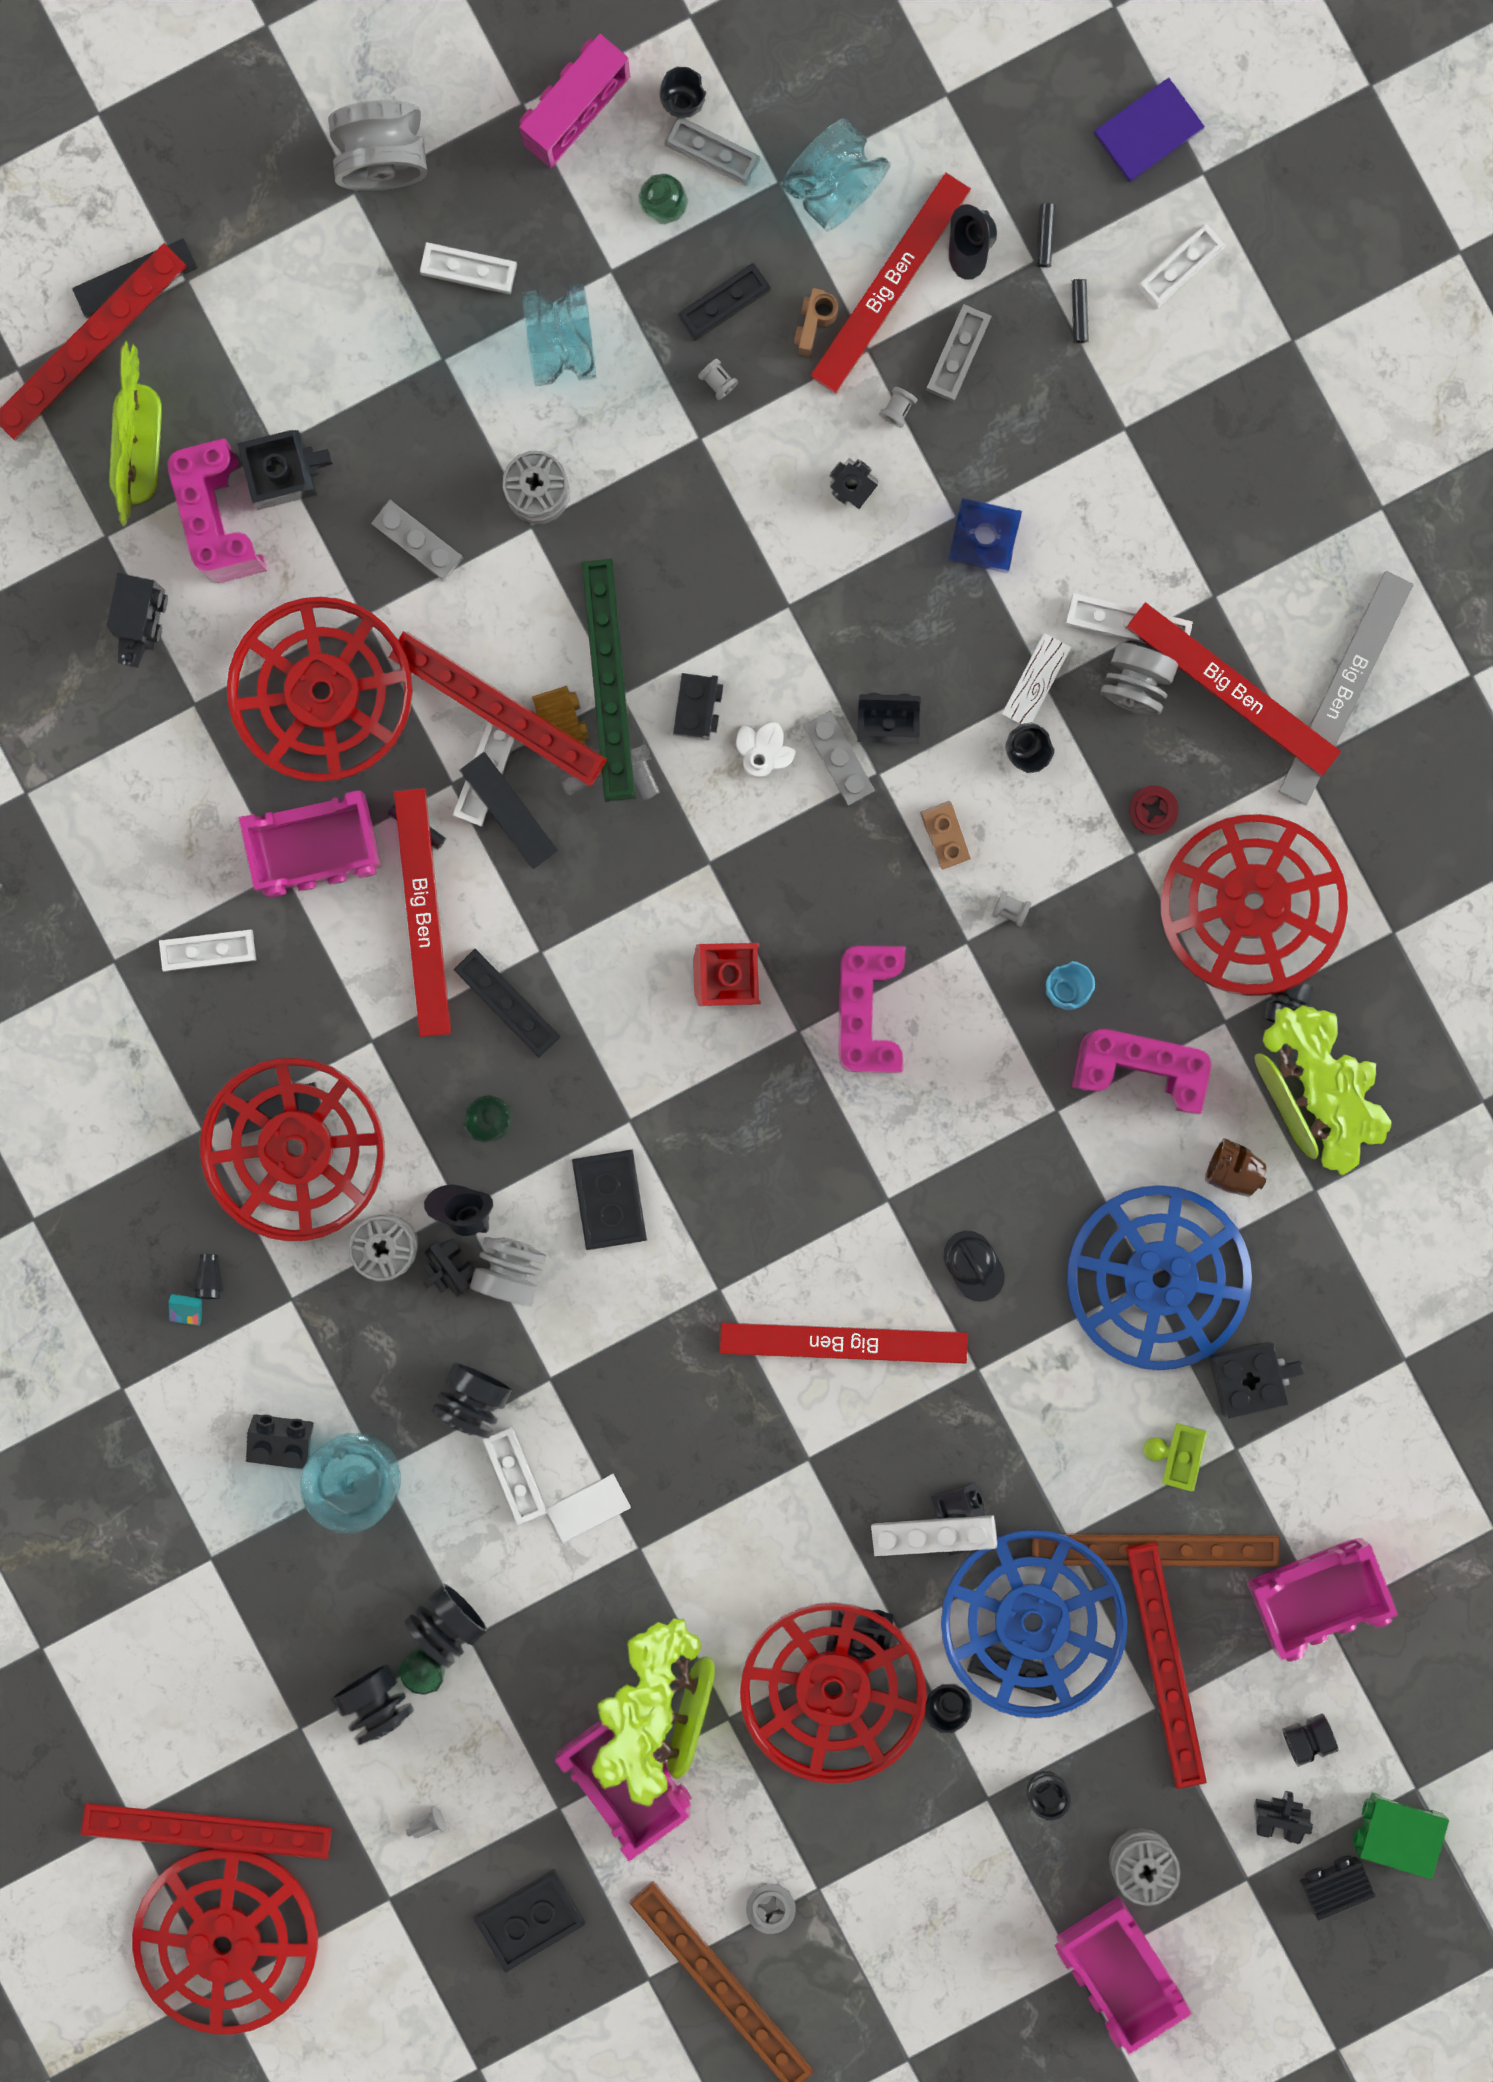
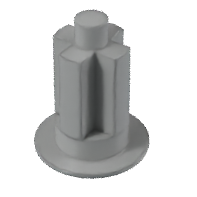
M432 1806L431 1813L409 1823L410 1828L406 1829V1834L409 1837L413 1835L414 1838H419L437 1829L445 1832L446 1825L440 1810L436 1806Z

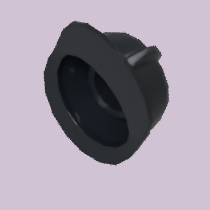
M966 204L956 208L951 216L949 262L952 270L962 279H975L981 275L986 267L989 249L997 239V227L989 211L979 210L973 205Z
M445 1185L434 1189L427 1195L424 1201L425 1212L434 1220L448 1224L456 1234L471 1236L479 1232L487 1233L489 1230V1214L493 1208V1199L489 1194L459 1185Z
M962 1231L952 1236L944 1248L943 1258L957 1287L965 1297L973 1301L984 1302L993 1299L1000 1293L1004 1285L1005 1273L990 1243L983 1235L975 1231Z

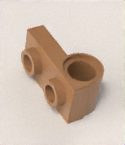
M813 288L811 297H804L801 314L806 315L804 326L797 327L794 344L799 345L798 355L810 357L817 326L828 327L837 318L838 302L833 295L826 293L824 290ZM820 304H827L831 307L832 312L828 316H821L815 309Z
M950 800L920 811L922 821L931 839L942 870L971 859Z

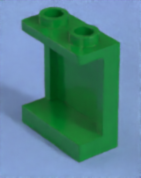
M1372 1792L1370 1800L1366 1799L1363 1804L1362 1817H1364L1362 1827L1356 1830L1353 1838V1847H1355L1357 1855L1362 1859L1432 1880L1449 1819L1441 1812L1434 1810L1428 1812L1382 1798L1379 1794Z

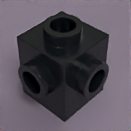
M848 458L844 464L839 461L829 475L832 478L830 488L833 491L831 494L841 503L846 505L847 502H850L860 509L878 486V479L870 474L872 469L860 459L854 462ZM849 479H853L856 481V483L849 484L847 481Z

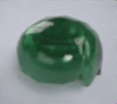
M662 173L650 176L641 185L638 195L639 203L644 213L657 220L660 224L677 221L686 212L688 204L686 191L679 180L669 174Z
M492 1095L478 1097L466 1108L464 1129L472 1139L482 1143L497 1141L506 1135L511 1126V1110L508 1104L501 1098Z
M420 1648L412 1650L402 1659L398 1669V1676L409 1691L415 1694L426 1695L438 1691L444 1681L445 1667L429 1657Z

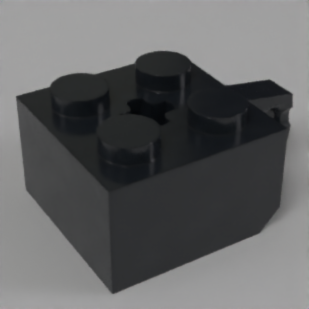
M288 430L237 443L251 500L257 510L316 496L317 492L313 476L319 475V468L333 465L328 449L313 452L312 447L305 448L303 436L299 430ZM280 464L282 466L280 474L275 475V465Z
M117 573L107 627L112 635L119 640L118 663L121 665L138 668L145 648L153 650L155 642L159 643L162 625L159 624L161 612L165 613L168 595L165 594V589L155 580Z
M1271 1342L1249 1345L1209 1356L1222 1415L1228 1419L1288 1405L1284 1387L1290 1385L1288 1378L1304 1374L1300 1361L1284 1363L1283 1357L1277 1358L1275 1346ZM1246 1373L1254 1376L1251 1386L1242 1383V1380H1245L1247 1377Z

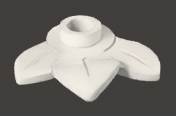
M779 723L766 724L758 732L745 725L739 729L736 748L744 757L743 767L750 776L755 778L766 777L772 770L784 769L793 761L796 751L788 746H782L784 735ZM761 758L764 764L756 765L753 760Z

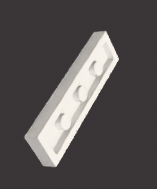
M1076 593L1072 594L1065 625L1144 643L1125 628L1139 610L1138 608ZM1163 615L1190 636L1193 621Z
M488 722L475 757L485 751L499 772L503 774L516 739ZM465 781L453 816L482 827L489 810L469 783Z
M994 1515L885 1522L871 1525L874 1556L995 1549L997 1547Z

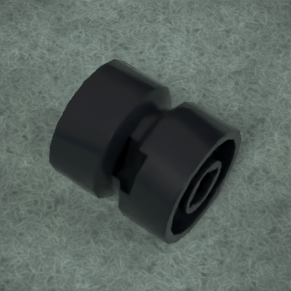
M1301 983L1286 991L1271 994L1273 1000L1267 1002L1263 1019L1275 1023L1277 1009L1288 1007L1295 1011L1299 1007L1309 1004L1313 987Z
M1323 1713L1308 1718L1304 1726L1300 1723H1295L1282 1728L1285 1741L1297 1767L1313 1762L1316 1754L1323 1758L1339 1751L1332 1729Z
M1042 1771L1030 1779L1027 1785V1796L1033 1811L1045 1820H1056L1063 1817L1068 1812L1071 1804V1796L1064 1780L1058 1774L1051 1771Z

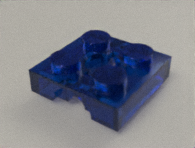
M962 498L948 561L1008 573L1022 511ZM980 527H988L993 530L997 538L990 544H982L976 539L974 533Z

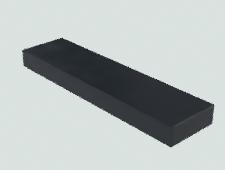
M184 238L167 245L187 265V268L178 277L198 269ZM155 251L73 287L72 290L85 318L91 317Z
M485 751L459 769L460 773L532 869H535L558 851Z
M476 948L453 969L538 1058L561 1037Z

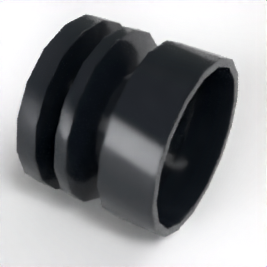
M455 1362L445 1382L455 1389L456 1392L455 1394L440 1392L438 1398L449 1406L435 1403L431 1412L444 1420L447 1425L460 1432L489 1439L493 1430L482 1421L496 1425L498 1418L488 1411V1408L490 1406L503 1409L512 1389L503 1382L479 1370Z
M443 1583L428 1598L434 1612L432 1613L425 1607L419 1606L416 1609L418 1617L411 1614L404 1623L417 1645L429 1657L433 1658L443 1667L449 1668L455 1662L453 1655L461 1657L464 1653L458 1639L473 1645L488 1629L473 1607L456 1590Z
M388 1664L380 1666L357 1679L331 1699L341 1717L356 1713L358 1716L348 1726L350 1732L364 1726L365 1729L354 1738L358 1745L387 1735L399 1727L405 1718L414 1711L411 1703L396 1707L406 1698L404 1692L389 1696L388 1691L398 1681Z

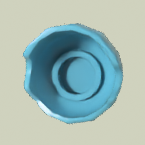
M1071 961L1063 966H1057L1050 972L1046 980V995L1056 1007L1064 1010L1078 1009L1088 1002L1095 989L1094 976L1087 966L1076 961Z

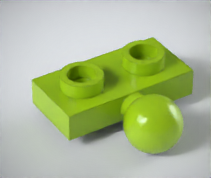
M1176 1423L1171 1447L1167 1446L1166 1442L1159 1437L1149 1438L1144 1443L1143 1452L1148 1460L1158 1462L1164 1458L1168 1459L1162 1484L1191 1492L1194 1491L1208 1431Z

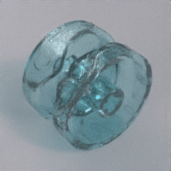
M847 118L835 122L807 147L789 169L781 185L793 198H805L803 201L804 209L826 232L840 225L863 204L881 183L891 166V162L884 157H877L873 160L867 159L865 155L867 139Z
M585 285L567 286L565 296L558 301L547 300L543 297L541 290L523 292L526 332L535 386L553 384L563 370H571L577 375L579 381L597 379Z
M347 1433L329 1440L310 1457L302 1472L301 1496L308 1513L320 1525L335 1532L355 1533L373 1526L388 1512L399 1494L401 1472L398 1461L386 1444L367 1434ZM349 1478L354 1479L353 1486L352 1484H347Z

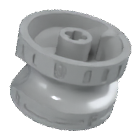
M376 100L351 104L332 112L328 117L330 138L342 153L333 159L335 182L337 185L352 190L378 191L405 187L424 179L427 176L424 139L421 136H416L421 121L420 109L408 102Z

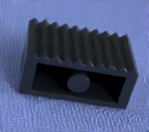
M1349 1855L1340 1857L1333 1862L1334 1866L1324 1870L1321 1867L1314 1868L1305 1873L1306 1878L1300 1880L1313 1914L1318 1921L1375 1897L1363 1865L1357 1857L1351 1858Z

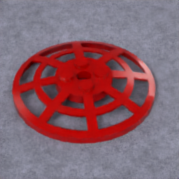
M322 596L301 598L284 603L257 620L237 646L229 667L227 680V698L231 718L240 738L250 751L267 766L281 774L298 780L312 782L338 781L352 777L369 769L381 760L396 744L406 726L411 711L413 695L412 674L407 656L399 640L388 626L372 612L355 603L339 598ZM313 608L338 609L354 614L363 620L353 635L337 628L317 627ZM301 611L303 630L287 636L273 649L257 639L275 621L291 613ZM373 627L391 645L399 660L401 670L383 673L377 657L364 643ZM319 637L336 638L348 644L339 658L333 655L322 654ZM302 640H307L309 656L301 659L295 665L281 656L292 645ZM249 649L265 659L258 677L257 696L239 698L240 671ZM358 650L368 660L374 676L357 679L349 667ZM273 666L287 674L284 692L267 695L268 679ZM403 682L404 697L398 723L393 732L378 723L385 706L386 686ZM319 683H326L330 687L329 696L323 700L316 699L313 694L315 686ZM377 688L376 704L371 717L356 708L359 692ZM287 705L291 713L296 717L286 732L276 723L269 707ZM260 709L266 725L279 739L269 754L251 736L244 723L241 711ZM350 718L363 727L352 738L342 743H337L335 726ZM308 725L313 728L323 729L325 746L308 745L296 739ZM370 733L385 742L367 760L352 768L341 770L339 753L357 746ZM290 747L310 755H327L329 773L303 772L288 767L279 761Z
M1263 814L1239 815L1226 818L1207 826L1195 834L1179 850L1171 862L1161 893V918L1165 935L1180 962L1194 976L1208 985L1228 993L1245 996H1264L1283 992L1300 985L1315 975L1328 962L1338 947L1345 930L1348 913V894L1344 876L1336 858L1327 846L1312 832L1297 823ZM1245 822H1263L1276 824L1286 829L1278 842L1260 838L1239 840L1234 825ZM1217 830H1223L1227 844L1211 853L1199 868L1182 862L1188 852L1198 842ZM1297 834L1306 838L1320 851L1332 870L1331 872L1314 875L1305 860L1290 849ZM1259 847L1273 850L1266 865L1248 864L1243 849ZM1231 853L1236 869L1228 873L1225 878L1208 872L1217 860ZM1283 858H1289L1300 869L1305 878L1287 883L1285 878L1277 872ZM1178 873L1193 879L1188 896L1190 915L1172 922L1170 894L1174 877ZM1203 883L1218 890L1216 906L1199 912L1198 894L1200 885ZM1336 884L1339 909L1336 925L1333 932L1330 933L1316 925L1320 908L1318 888ZM1309 890L1310 910L1306 919L1291 911V895ZM1250 894H1258L1262 897L1263 904L1259 908L1251 909L1245 904L1246 897ZM1218 918L1221 919L1225 927L1230 930L1223 946L1211 937L1204 927V923ZM1285 923L1301 930L1290 943L1277 950L1272 934L1277 932ZM1194 928L1203 943L1214 953L1218 954L1211 972L1201 967L1189 956L1180 943L1177 934ZM1309 935L1326 945L1322 952L1308 966L1296 974L1286 977L1281 959L1295 952L1307 940ZM1242 937L1248 939L1260 938L1265 954L1248 955L1237 953L1235 950ZM1230 961L1245 965L1269 964L1274 982L1245 984L1229 981L1222 978Z
M299 1057L276 1058L260 1062L245 1069L232 1078L218 1092L208 1108L202 1125L200 1157L204 1176L213 1196L236 1222L250 1231L267 1238L282 1241H308L325 1237L340 1230L353 1221L368 1205L378 1188L383 1174L385 1138L380 1119L373 1104L363 1090L348 1076L316 1060ZM288 1066L313 1068L331 1075L338 1081L329 1093L311 1085L292 1083ZM267 1069H276L279 1085L262 1091L248 1103L232 1093L251 1076ZM348 1088L365 1107L372 1121L375 1133L357 1134L356 1126L350 1114L339 1102ZM294 1093L309 1094L321 1099L322 1103L313 1114L297 1110ZM279 1094L282 1095L284 1112L277 1114L272 1119L256 1109L265 1100ZM225 1103L240 1113L232 1131L231 1149L212 1152L214 1125L219 1111ZM332 1109L343 1120L348 1132L347 1135L331 1136L329 1129L323 1121ZM250 1119L262 1128L258 1138V1145L241 1147L242 1133L246 1121ZM296 1139L302 1143V1154L293 1155L289 1152L287 1147L289 1140ZM376 1145L375 1170L370 1184L363 1194L350 1182L358 1165L359 1146ZM350 1147L349 1163L344 1175H342L329 1164L333 1148ZM259 1157L262 1166L268 1172L259 1185L249 1174L243 1159ZM233 1161L239 1178L252 1193L241 1208L223 1188L217 1175L215 1164ZM320 1174L335 1185L324 1195L310 1199L308 1182L316 1179ZM277 1181L296 1185L297 1201L281 1199L271 1195L269 1192ZM341 1192L355 1203L350 1211L337 1220L312 1228L311 1209L329 1203L339 1196ZM262 1201L278 1209L298 1211L300 1230L273 1227L258 1221L251 1215Z
M835 1602L813 1604L796 1609L770 1625L756 1640L747 1656L742 1671L740 1687L741 1710L746 1727L762 1752L780 1768L797 1777L829 1784L850 1783L866 1779L885 1770L896 1762L910 1747L919 1732L925 1714L927 1698L925 1675L921 1661L905 1635L886 1618L871 1610L852 1604ZM817 1611H845L841 1627H819L803 1633L794 1621V1619L802 1615ZM857 1614L868 1617L882 1625L900 1643L884 1650L871 1637L860 1631L853 1630ZM783 1627L793 1640L781 1650L772 1669L754 1667L756 1658L764 1644L778 1629ZM821 1636H839L835 1651L818 1653L809 1641ZM851 1638L866 1645L876 1655L860 1662L848 1654ZM799 1647L808 1660L800 1672L781 1670L789 1655ZM906 1654L912 1662L916 1676V1702L898 1696V1678L892 1661ZM884 1666L889 1682V1693L871 1689L868 1673ZM751 1680L769 1681V1700L775 1717L762 1727L759 1726L751 1705ZM830 1682H837L841 1685L842 1691L837 1695H830L825 1691V1686ZM778 1683L796 1685L798 1701L785 1710L782 1708L779 1699ZM869 1701L884 1705L885 1709L880 1718L868 1729L860 1715L866 1709ZM895 1709L912 1714L911 1722L903 1736L889 1751L883 1754L874 1737L887 1726ZM805 1713L809 1718L819 1723L816 1737L799 1729L793 1724L792 1720ZM850 1723L857 1734L855 1737L844 1740H828L831 1726H841ZM783 1727L796 1740L813 1747L810 1766L786 1756L770 1742L768 1737ZM864 1745L872 1759L871 1762L850 1769H822L826 1750L843 1751Z
M209 1848L182 1857L170 1865L152 1883L136 1913L132 1932V1952L136 1971L144 1989L152 2001L165 2014L178 2023L196 2031L215 2035H234L252 2031L269 2024L284 2014L296 2002L306 1987L315 1966L318 1952V1926L315 1912L307 1893L299 1881L284 1866L261 1853ZM226 1859L223 1878L203 1881L187 1889L177 1875L183 1869L199 1862ZM239 1860L264 1868L276 1876L284 1885L269 1897L256 1886L236 1880ZM167 1882L177 1899L166 1912L160 1926V1931L142 1928L144 1917L151 1901L159 1889ZM222 1889L220 1905L205 1911L201 1909L193 1898L206 1891ZM235 1890L251 1896L261 1905L250 1915L242 1909L234 1907ZM291 1895L298 1902L305 1920L307 1944L288 1943L286 1924L278 1906ZM183 1906L194 1920L187 1935L169 1933L175 1915ZM268 1915L271 1916L275 1924L278 1943L261 1942V1935L257 1924ZM220 1936L227 1937L231 1942V1949L226 1952L219 1951L215 1946V1939ZM141 1941L158 1944L160 1963L169 1981L157 1990L150 1983L144 1969ZM168 1946L185 1948L189 1965L177 1975L169 1960ZM258 1956H277L272 1972L262 1982L251 1970ZM287 1957H306L304 1968L297 1984L290 1995L281 2002L270 1989L281 1975ZM197 1974L211 1981V1999L195 1993L185 1984ZM241 1978L252 1990L251 1993L240 1998L224 2000L225 1983ZM175 1991H178L191 2002L210 2008V2025L201 2024L182 2016L164 2000ZM260 1999L271 2010L264 2017L250 2023L222 2026L223 2009L243 2007Z

